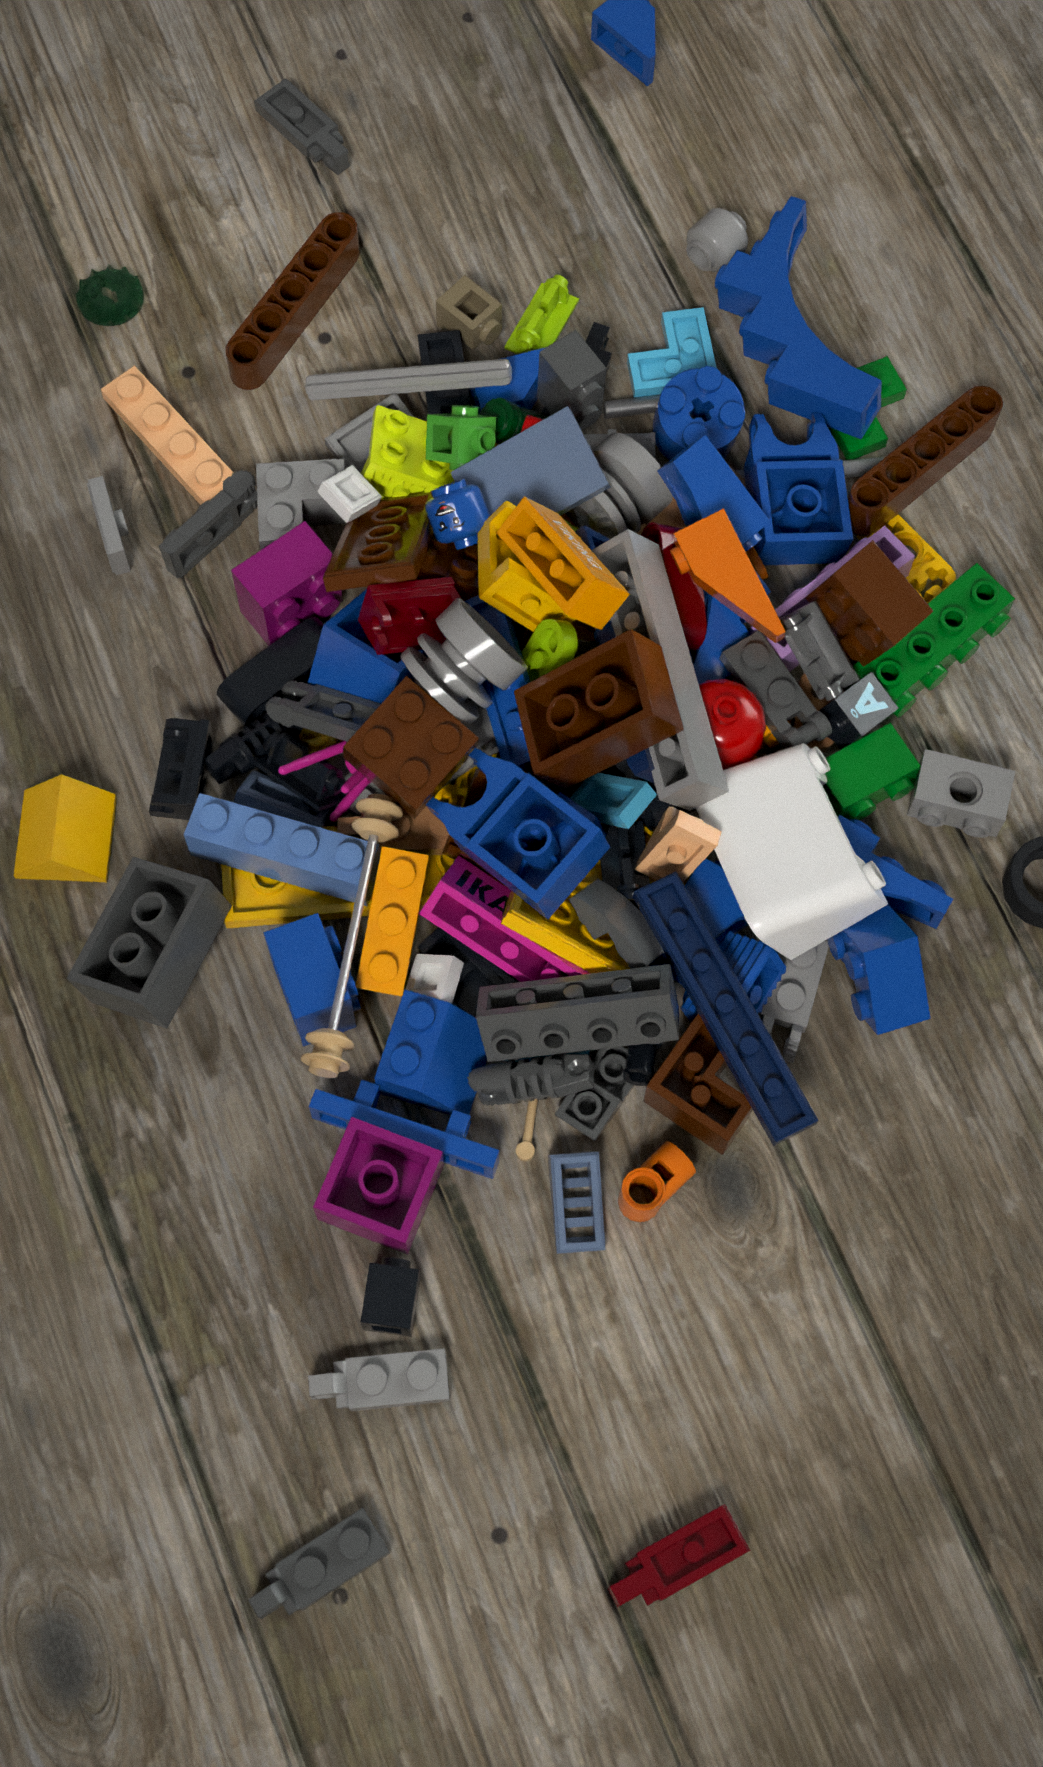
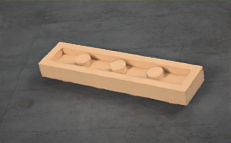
M135 365L101 388L103 399L200 505L205 501L211 500L223 490V481L227 477H231L233 471Z

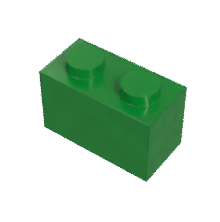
M889 723L826 757L830 770L825 773L827 783L823 785V788L837 817L841 815L848 820L856 819L860 821L869 816L876 809V804L890 798L891 801H896L911 792L915 787L914 781L921 766L894 726Z

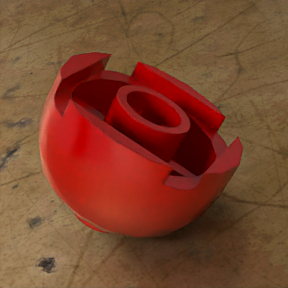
M728 679L707 680L699 684L723 770L751 761L758 753L766 731L764 708L757 696L743 684Z

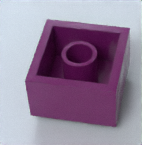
M305 521L231 570L240 612L268 646L310 617L323 619L330 616L338 608L339 603L343 601L341 590L326 592L323 575L333 554Z
M351 1117L313 1206L317 1220L408 1255L444 1167L443 1151Z

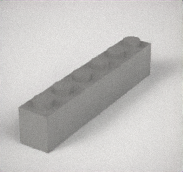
M627 529L591 551L630 593L611 617L615 636L617 637L632 629L662 647L684 730L649 747L655 768L651 772L660 801L691 811L729 792L659 544Z

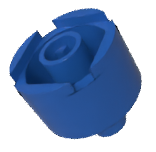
M713 366L689 369L674 376L663 388L653 418L655 443L660 452L668 460H671L690 443L706 435L724 459L733 447L745 419V407L740 391L729 378L721 374Z

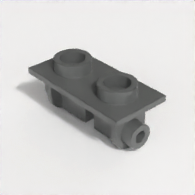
M816 600L780 618L786 631L785 639L819 700L826 698L827 701L832 700L843 693L842 689L860 680Z

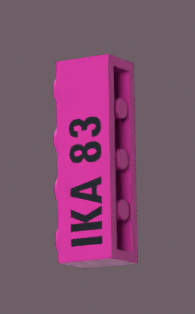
M460 856L456 858L419 913L520 982L591 974L502 925L501 920L511 890Z

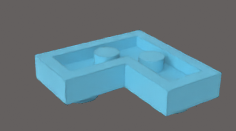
M704 307L662 312L661 325L666 349L628 353L627 367L634 398L660 395L665 385L674 376L683 371L704 366L717 368Z

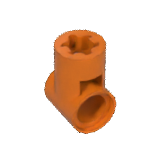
M669 1141L664 1142L642 1165L629 1172L624 1178L618 1196V1205L622 1214L635 1222H645L655 1217L660 1207L696 1173L693 1163L676 1145ZM635 1186H644L652 1192L654 1201L644 1205L638 1204L630 1197L629 1190Z

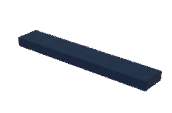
M675 871L634 891L633 898L772 1145L775 1146L816 1125L819 1121L677 872Z

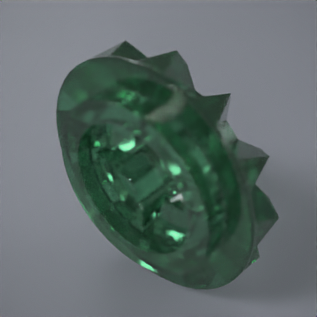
M109 264L106 270L97 272L91 269L90 276L87 279H79V290L75 294L81 314L90 322L100 326H117L128 322L138 314L144 301V291L138 276L130 274L126 267L118 270ZM102 288H109L112 292L116 291L118 303H115L108 296H103Z

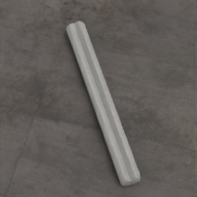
M496 359L313 374L306 377L305 391L310 400L501 386L511 383L512 367L509 360Z

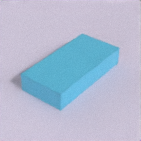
M597 773L585 779L570 799L595 815L600 823L629 829L657 794L646 781Z

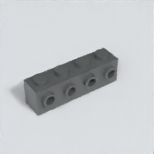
M670 964L479 988L476 1020L488 1062L513 1061L521 1058L553 1054L564 1055L570 1052L596 1049L609 1050L622 1046L648 1043L660 1044L665 1041L679 1040V1005Z

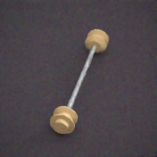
M370 794L367 798L361 799L356 803V809L364 816L363 818L355 819L352 822V828L362 838L368 840L331 1015L328 1028H320L306 1034V1041L314 1045L312 1052L301 1055V1061L309 1066L308 1071L320 1077L336 1078L338 1072H345L350 1068V1064L342 1059V1053L352 1050L354 1043L343 1032L337 1030L377 842H386L398 837L399 830L391 824V821L398 820L403 815L402 809L395 804V800L383 794Z

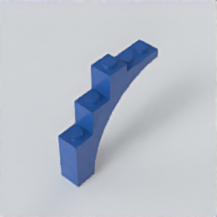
M791 196L782 211L777 210L774 213L768 232L762 241L757 240L750 255L737 250L728 265L724 264L720 267L715 278V289H718L719 309L744 317L739 329V334L743 338V354L746 357L769 365L765 375V384L768 385L770 405L809 420L812 418V413H822L827 427L862 439L881 408L882 380L852 367L829 350L807 326L794 302L789 276L795 252L807 230L806 201Z
M706 435L690 443L657 470L676 500L686 527L724 508L745 552L762 539L758 532L770 522L769 518ZM756 572L759 580L761 581L768 595L771 592L770 589L767 587V585ZM703 590L707 631L702 645L696 651H689L698 684L714 679H728L735 682L719 658L723 651L751 634L743 625L746 622L744 619Z
M839 815L838 819L855 854L865 863L873 861L882 873L886 886L882 887L881 890L888 905L896 913L906 915L937 929L953 898L947 896L944 889L935 882L925 879L919 880L905 872L904 867L896 860L886 856L880 858L873 854L880 837L873 834L872 829L865 823L856 819L848 820ZM705 859L694 870L685 884V888L717 944L720 945L728 931L736 933L749 925L740 909L720 861H714L713 863ZM663 952L649 966L670 964ZM671 966L673 980L682 984Z

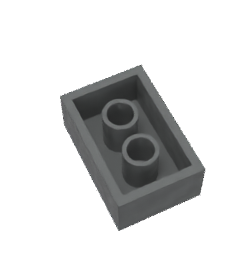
M132 857L66 979L94 1004L167 1029L232 905L209 879Z

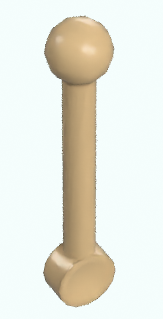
M538 1099L528 1102L522 1142L516 1147L518 1159L524 1162L530 1161L535 1155L532 1137Z

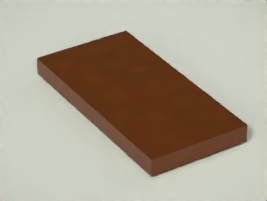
M431 492L381 499L376 507L346 523L323 575L326 592L417 579L433 534L425 511L426 502L433 498Z

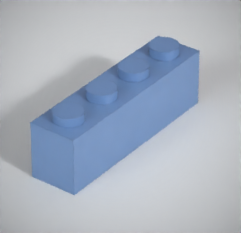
M202 793L198 795L184 832V838L191 856L355 903L368 842L366 840ZM379 844L376 846L364 906H368L375 885L380 859Z

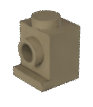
M464 275L436 300L437 326L442 330L445 328L449 331L460 330L461 341L473 350L481 342L490 345L498 338L502 331V304Z

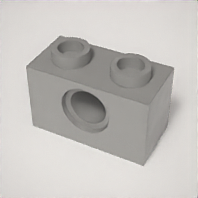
M925 749L919 762L921 768L914 781L915 787L912 790L907 816L918 818L919 822L928 826L940 827L947 825L963 829L964 833L973 837H996L1006 820L1015 771ZM960 792L969 799V803L957 802L950 793Z

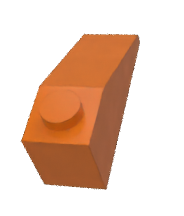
M724 508L674 533V544L676 547L670 549V553L681 575L689 572L696 585L774 643L784 639L786 631Z

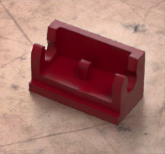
M452 577L368 585L358 621L377 655L404 652L408 647L421 650L422 647L419 645L417 638L422 633L433 637L441 644L446 640L435 619L456 598H460L454 587L455 582Z

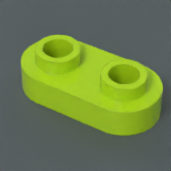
M545 619L537 626L522 651L524 662L528 667L527 672L530 681L573 660L578 649V638L576 630L570 622L558 619Z

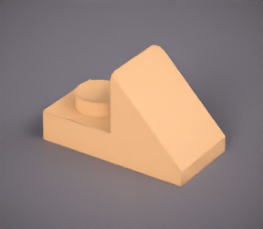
M669 806L642 852L635 870L656 881L676 871L681 881L684 882L717 847L722 831L704 823L698 817L691 816Z

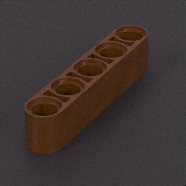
M334 212L327 215L319 223L226 345V359L229 374L233 384L238 388L253 390L266 382L357 262L360 256L357 223L352 216L343 212Z
M975 386L969 389L860 477L852 485L848 496L852 533L859 536H869L876 533L984 444L992 435L1003 407L1001 395L996 390L987 386Z

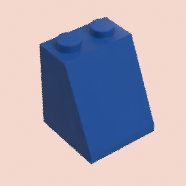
M366 589L323 625L307 684L313 686L316 684L382 704L406 676L415 684L417 683L401 659L400 655L403 652L377 655L360 625L358 617L367 591ZM423 649L418 650L428 658V655L424 652Z

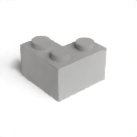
M344 458L256 464L258 530L261 550L304 521L309 526L346 523L317 492L323 481L345 469Z

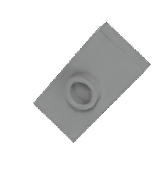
M103 476L89 479L87 487L112 572L116 575L131 572L121 536L129 534L122 509L113 511Z

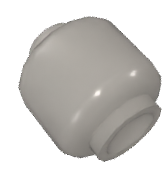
M722 208L711 209L687 232L686 251L692 263L703 271L718 272L722 265H728L737 250L744 253L748 246L745 221L736 212H729Z

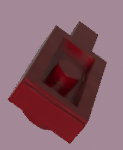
M723 1504L637 1552L633 1559L625 1563L631 1575L611 1585L608 1591L617 1608L639 1595H642L648 1606L657 1600L659 1602L663 1601L751 1550L727 1506Z

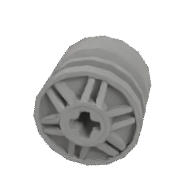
M611 433L592 450L611 488L565 514L578 528L585 525L612 539L627 529L638 533L640 531V524H648L672 502L673 495L657 471L661 466L647 449L631 437L622 433Z
M456 598L435 619L446 640L441 644L433 637L422 633L417 640L428 655V658L413 647H408L400 656L405 666L413 675L415 682L422 690L460 721L471 725L479 717V714L468 697L486 709L493 702L482 683L487 679L498 688L506 690L528 667L515 649L483 616L461 598Z

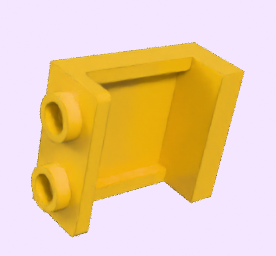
M505 501L484 522L483 527L478 532L479 598L532 632L545 619L566 620L572 624L576 619L564 613L496 533L516 507L511 502Z

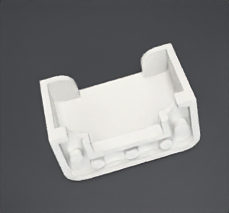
M804 743L723 770L729 792L696 808L700 819L704 823L722 831L718 845L714 850L748 925L763 943L790 960L888 905L881 890L882 887L886 886L882 873L873 861L865 863L855 854L823 788V785L827 783L825 773L830 770L826 758L818 747L815 746L810 749Z

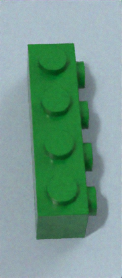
M978 563L973 565L931 600L928 605L933 612L895 646L864 667L859 661L853 666L860 680L872 672L899 708L880 722V724L893 714L897 718L905 714L916 702V694L925 687L929 691L933 690L947 676L948 670L946 669L955 661H958L960 664L965 663L978 650L980 646L978 642L987 634L992 638L995 637L1010 622L1011 618L1008 616V613L1015 598Z

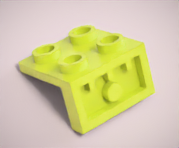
M377 405L372 418L369 455L361 474L382 496L381 499L428 493L433 489L454 482L450 473L454 470L449 469L450 463L425 460L427 421L406 415L399 410H392Z

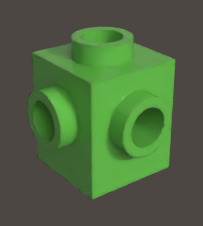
M453 405L451 414H427L425 460L450 463L449 469L456 470L493 449L496 442V417L478 415L477 406Z

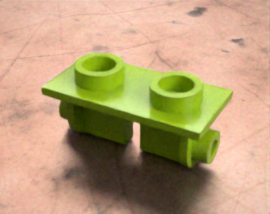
M554 275L553 278H548L545 283H541L504 349L515 354H521L548 347L556 342L579 302V298L568 294V281L561 275Z

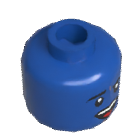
M461 479L431 490L433 498L426 502L425 511L436 540L444 544L454 542L456 550L477 544L478 532L483 527L484 522L490 517L481 489L476 485H467L465 479Z

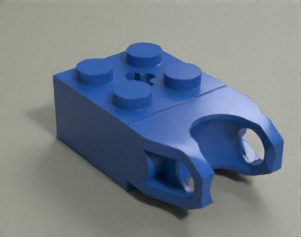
M812 413L811 421L807 424V441L795 446L785 444L777 439L764 414H754L749 425L750 448L743 467L747 491L769 518L770 522L758 532L762 539L753 547L764 565L830 564L838 562L847 553L853 541L843 460L839 459L838 444L829 431L822 413Z
M474 748L468 756L474 761V765L485 774L487 779L486 791L482 798L473 805L455 807L432 797L426 806L445 825L449 835L454 839L460 850L548 920L608 851L610 845L598 826L531 774H527L513 762L488 756L481 750ZM536 844L542 847L537 851H532Z

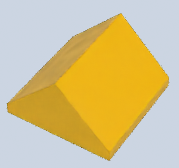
M63 774L24 790L13 875L15 879L107 882L116 795Z

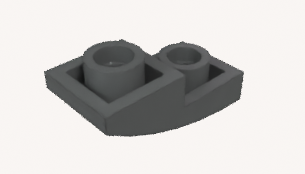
M597 879L569 899L576 910L579 920L586 926L593 939L595 940L608 933L615 944L617 952L626 961L630 969L646 967L663 953L660 944L641 911L620 892L602 880Z
M616 1047L609 1050L599 1049L592 1060L594 1064L593 1088L567 1095L556 1111L555 1116L596 1141L634 1087V1085L628 1083L623 1078L628 1050L624 1047Z

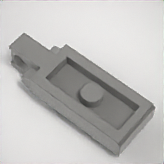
M445 1348L345 1358V1361L333 1362L334 1373L308 1376L309 1397H311V1400L336 1398L337 1409L349 1408L350 1411L450 1401Z

